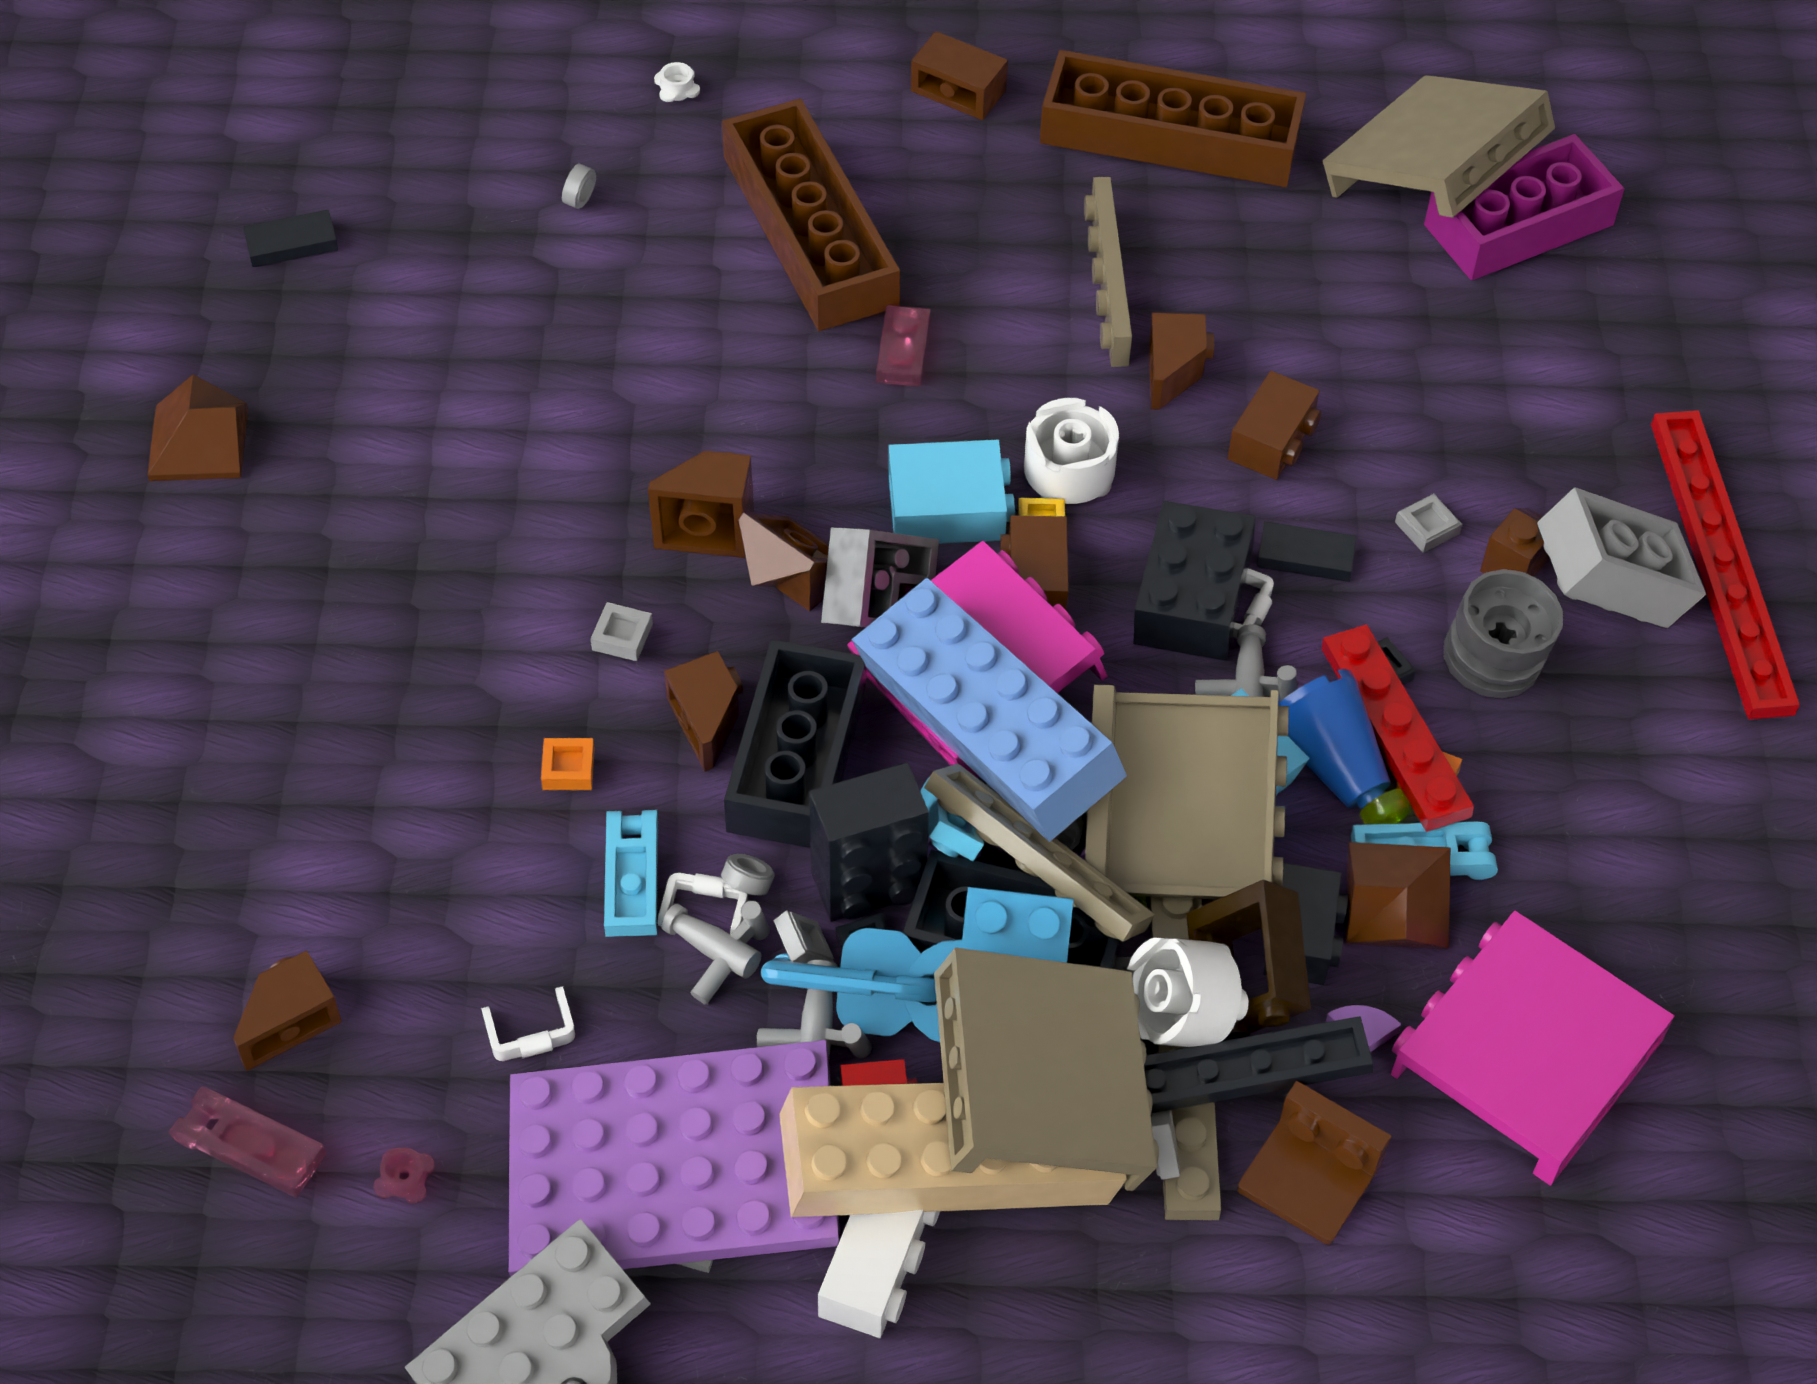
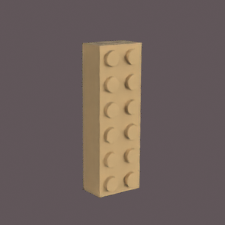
M944 1083L791 1087L779 1113L791 1217L884 1214L915 1210L934 1212L1108 1205L1127 1180L1126 1174L995 1159H985L973 1173L951 1171Z

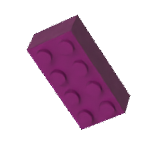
M1573 134L1529 151L1453 218L1439 215L1434 192L1431 191L1424 225L1468 278L1473 281L1613 226L1625 188L1578 136Z

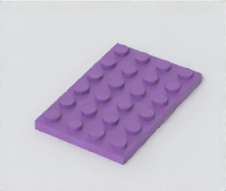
M826 1040L510 1074L508 1270L510 1276H513L580 1218L622 1269L838 1246L840 1241L839 1215L791 1217L779 1116L791 1087L831 1086Z

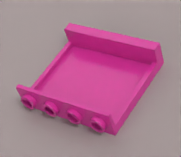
M981 541L930 580L1056 693L1088 669L1101 681L1108 677L1100 660V657L1104 655V651L1098 641L1088 631L1081 635L1074 628L1075 623L1071 616L1060 604L1052 607L1046 601V594L1032 577L1024 580L1019 575L1018 567L1005 551L1001 550L999 553H996L984 541ZM853 641L847 644L852 654L860 655ZM866 668V677L950 766L959 764L976 778L980 777L871 675Z
M1514 910L1503 925L1494 922L1489 927L1479 943V948L1482 950L1474 960L1466 956L1460 962L1450 979L1453 985L1446 994L1438 990L1430 998L1421 1014L1425 1019L1417 1029L1408 1026L1398 1037L1392 1048V1052L1397 1057L1391 1075L1398 1079L1408 1067L1539 1158L1533 1174L1551 1186L1661 1044L1675 1015Z

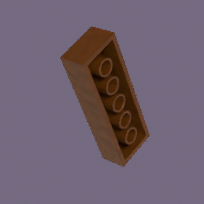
M1059 50L1042 105L1039 143L1287 188L1301 129L1307 93Z
M799 98L722 120L724 159L818 332L900 307V269L803 100Z

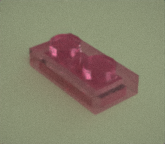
M887 305L876 370V383L921 386L930 324V309Z

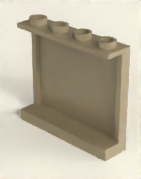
M1425 75L1323 160L1332 197H1339L1358 180L1434 192L1439 215L1453 218L1555 129L1548 91Z
M1094 685L1092 725L1113 743L1127 777L1088 809L1085 861L1130 896L1220 899L1263 879L1283 886V857H1274V837H1284L1285 806H1276V786L1286 787L1287 756H1277L1278 736L1288 737L1289 706H1279V690H1271V697L1122 693L1116 692L1114 685Z
M955 947L934 972L951 1171L973 1173L985 1159L1126 1174L1125 1190L1133 1191L1157 1168L1159 1146L1157 1141L1153 1139L1150 1116L1153 1100L1151 1092L1146 1086L1144 1071L1146 1047L1144 1042L1140 1040L1138 1025L1140 1001L1138 995L1134 993L1132 972Z

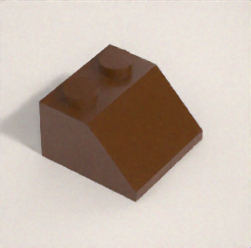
M703 451L649 482L648 496L654 549L746 558L739 519L743 512L754 513L751 455Z

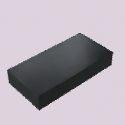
M329 209L243 226L252 267L338 250Z
M1264 521L1257 567L1350 582L1356 536Z

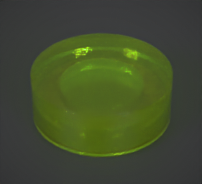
M1394 789L1369 802L1361 810L1359 816L1365 825L1398 824L1410 813L1411 803L1403 790Z

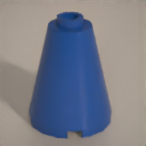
M1341 669L1337 671L1342 679L1330 682L1326 675L1318 677L1279 702V706H1289L1288 737L1310 758L1305 765L1347 808L1358 806L1361 811H1366L1386 799L1387 795L1384 790L1389 787L1391 782L1357 680L1351 670Z

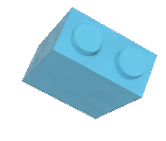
M999 440L889 445L888 477L893 533L939 539V544L1000 541V534H1006V522H1010V515H1015L1013 494H1005L1004 486L1010 485L1009 458H1001Z

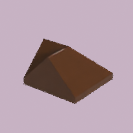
M194 374L191 375L156 405L147 473L149 481L242 478L248 418L247 402Z
M743 512L739 519L751 585L776 587L802 607L811 611L824 599L829 544L789 516Z
M1349 842L1347 850L1346 894H1348L1345 944L1449 949L1451 847Z

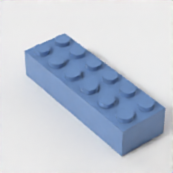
M928 578L919 583L852 639L869 673L1049 842L1127 777L1113 743Z

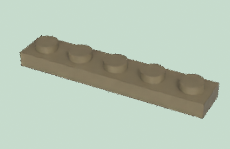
M1093 177L1092 195H1085L1084 217L1085 221H1092L1093 226L1088 227L1089 252H1096L1097 258L1092 259L1093 284L1101 285V290L1096 291L1097 316L1105 317V322H1102L1100 325L1101 349H1109L1111 367L1129 366L1132 333L1111 177Z
M954 764L932 772L924 788L938 798V804L945 811L961 816L977 828L976 833L981 839L989 844L1000 846L1015 858V863L1021 870L1032 876L1040 877L1053 887L1057 897L1073 898V907L1080 908L1093 918L1096 927L1102 933L1109 937L1120 939L1123 942L1146 931L1155 916L1154 913L1056 838L1050 842L1046 840L999 794L961 765Z

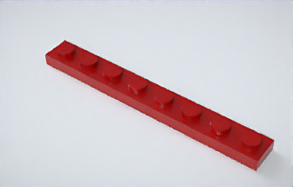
M1696 410L1655 413L1651 427L1747 719L1795 716L1800 703L1700 412Z

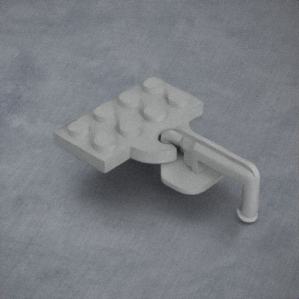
M580 1218L406 1365L405 1369L416 1384H617L616 1359L608 1341L651 1303Z

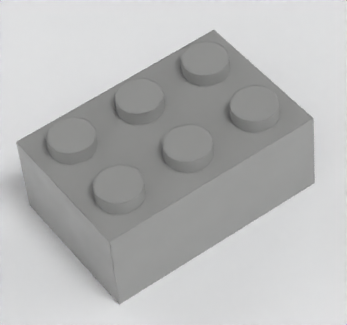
M1576 487L1537 522L1544 540V549L1550 556L1558 578L1557 584L1563 594L1571 599H1578L1600 606L1608 611L1612 610L1634 617L1642 622H1649L1668 628L1706 595L1676 522Z

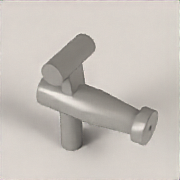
M1254 624L1244 625L1238 630L1237 642L1241 647L1235 679L1196 680L1195 695L1231 696L1242 688L1250 697L1271 696V690H1279L1280 702L1298 689L1297 672L1292 666L1280 667L1277 677L1264 676L1262 647L1266 642V632L1261 626Z
M747 901L742 905L741 915L744 920L731 934L719 927L688 915V910L678 903L671 906L664 915L661 924L663 931L670 935L679 934L701 953L713 960L690 992L701 1003H709L731 971L747 979L752 976L759 966L762 957L761 952L746 943L751 938L756 940L765 939L770 933V928L760 905L756 901Z
M826 960L807 962V964L838 967L836 963ZM807 990L802 1012L801 1029L759 1028L757 1032V1047L826 1040L829 1057L831 1045L848 1047L857 1058L867 1057L872 1050L870 1041L857 1024L849 1023L842 1030L832 1029V991Z

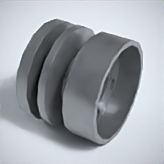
M1502 569L1484 573L1471 582L1456 612V617L1450 626V630L1445 637L1443 657L1450 673L1464 687L1481 696L1502 699L1522 694L1534 685L1563 628V610L1556 595L1541 580L1524 572Z

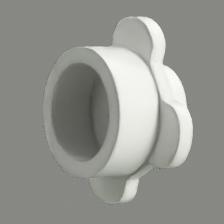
M680 62L665 65L654 77L655 84L661 88L659 93L660 99L665 102L684 100L687 97L694 98L698 96L700 87L694 83V71L688 65Z

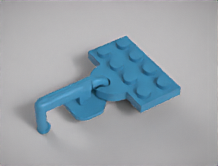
M968 887L962 939L941 941L920 953L909 937L903 932L863 928L852 933L845 941L840 967L791 962L788 954L785 953L766 962L762 966L761 976L766 983L772 985L838 992L836 1011L841 1023L844 1026L849 1023L857 1024L865 1034L891 1036L913 1021L915 1027L928 1038L940 1042L937 1003L933 1004L936 1002L934 972L952 950L957 947L1067 963L1074 899Z

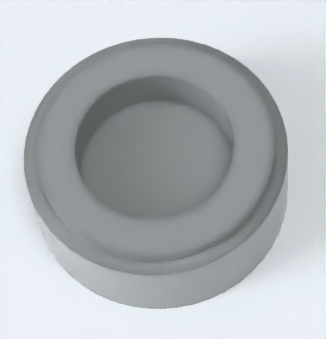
M580 163L576 164L565 182L562 202L576 209L582 208L593 192L596 182L595 170Z
M746 854L728 856L721 873L722 879L728 885L752 895L767 894L775 876L772 868L767 863Z

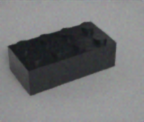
M771 639L724 798L727 833L811 848L809 791L842 782L866 694L867 667L860 655Z
M931 849L903 933L909 937L920 953L941 941L962 939L968 887L1057 896L1055 889L1040 877L975 860L971 861L959 856L951 857L943 852ZM1073 907L1067 963L1114 969L1117 957H1119L1122 941L1102 933L1096 927L1093 918L1080 908Z

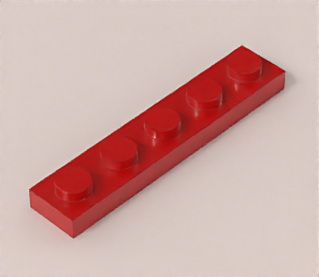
M1362 625L1323 637L1322 651L1338 679H1342L1337 671L1341 669L1351 670L1355 676L1380 752L1425 831L1428 832L1472 818L1474 809L1472 801L1368 625Z

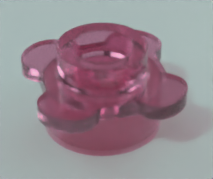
M392 1148L386 1151L382 1156L380 1165L381 1177L376 1179L373 1185L376 1195L383 1199L390 1196L402 1197L410 1204L421 1202L427 1195L424 1186L427 1176L435 1169L433 1158L427 1153L419 1154L410 1148ZM407 1172L409 1177L403 1180L399 1178L400 1174Z

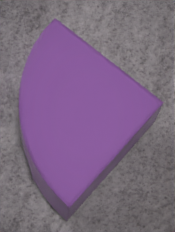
M1350 1005L1329 1012L1326 1018V1022L1361 1016L1370 1052L1397 1035L1401 1028V1024L1391 1015L1382 1010L1363 1005Z

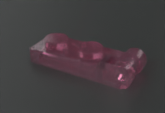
M206 1087L199 1088L191 1099L192 1109L185 1118L179 1117L169 1130L171 1137L181 1145L189 1149H198L296 1198L326 1156L322 1143ZM210 1119H219L212 1130L205 1128Z

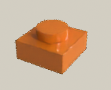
M544 738L541 770L542 790H592L595 754L594 739Z

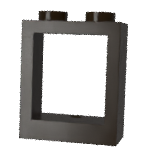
M1263 879L1186 913L1189 940L1225 944L1230 949L1233 959V940L1261 928L1263 931L1269 992L1249 1000L1246 1015L1243 1019L1236 1020L1231 1032L1223 1041L1249 1037L1251 1033L1265 1027L1286 1025L1290 1022V1017L1311 1009L1298 892Z

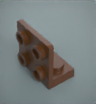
M1296 1081L1285 1098L1279 1123L1239 1181L1237 1190L1240 1194L1322 1243L1331 1245L1382 1166L1392 1136Z

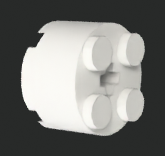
M1062 398L1048 402L1036 411V417L1031 423L1029 422L1026 431L1024 473L1030 486L1041 495V498L1065 499V504H1079L1105 496L1110 492L1115 475L1119 430L1115 419L1107 410L1099 406V411L1085 406L1086 400Z
M1152 938L1144 942L1130 960L1127 970L1134 971L1132 978L1134 993L1138 995L1140 1001L1138 1025L1141 1039H1147L1159 1045L1182 1047L1215 1044L1223 1041L1231 1032L1236 1020L1243 1019L1247 1013L1248 996L1242 989L1238 967L1231 956L1230 949L1225 944L1177 938Z

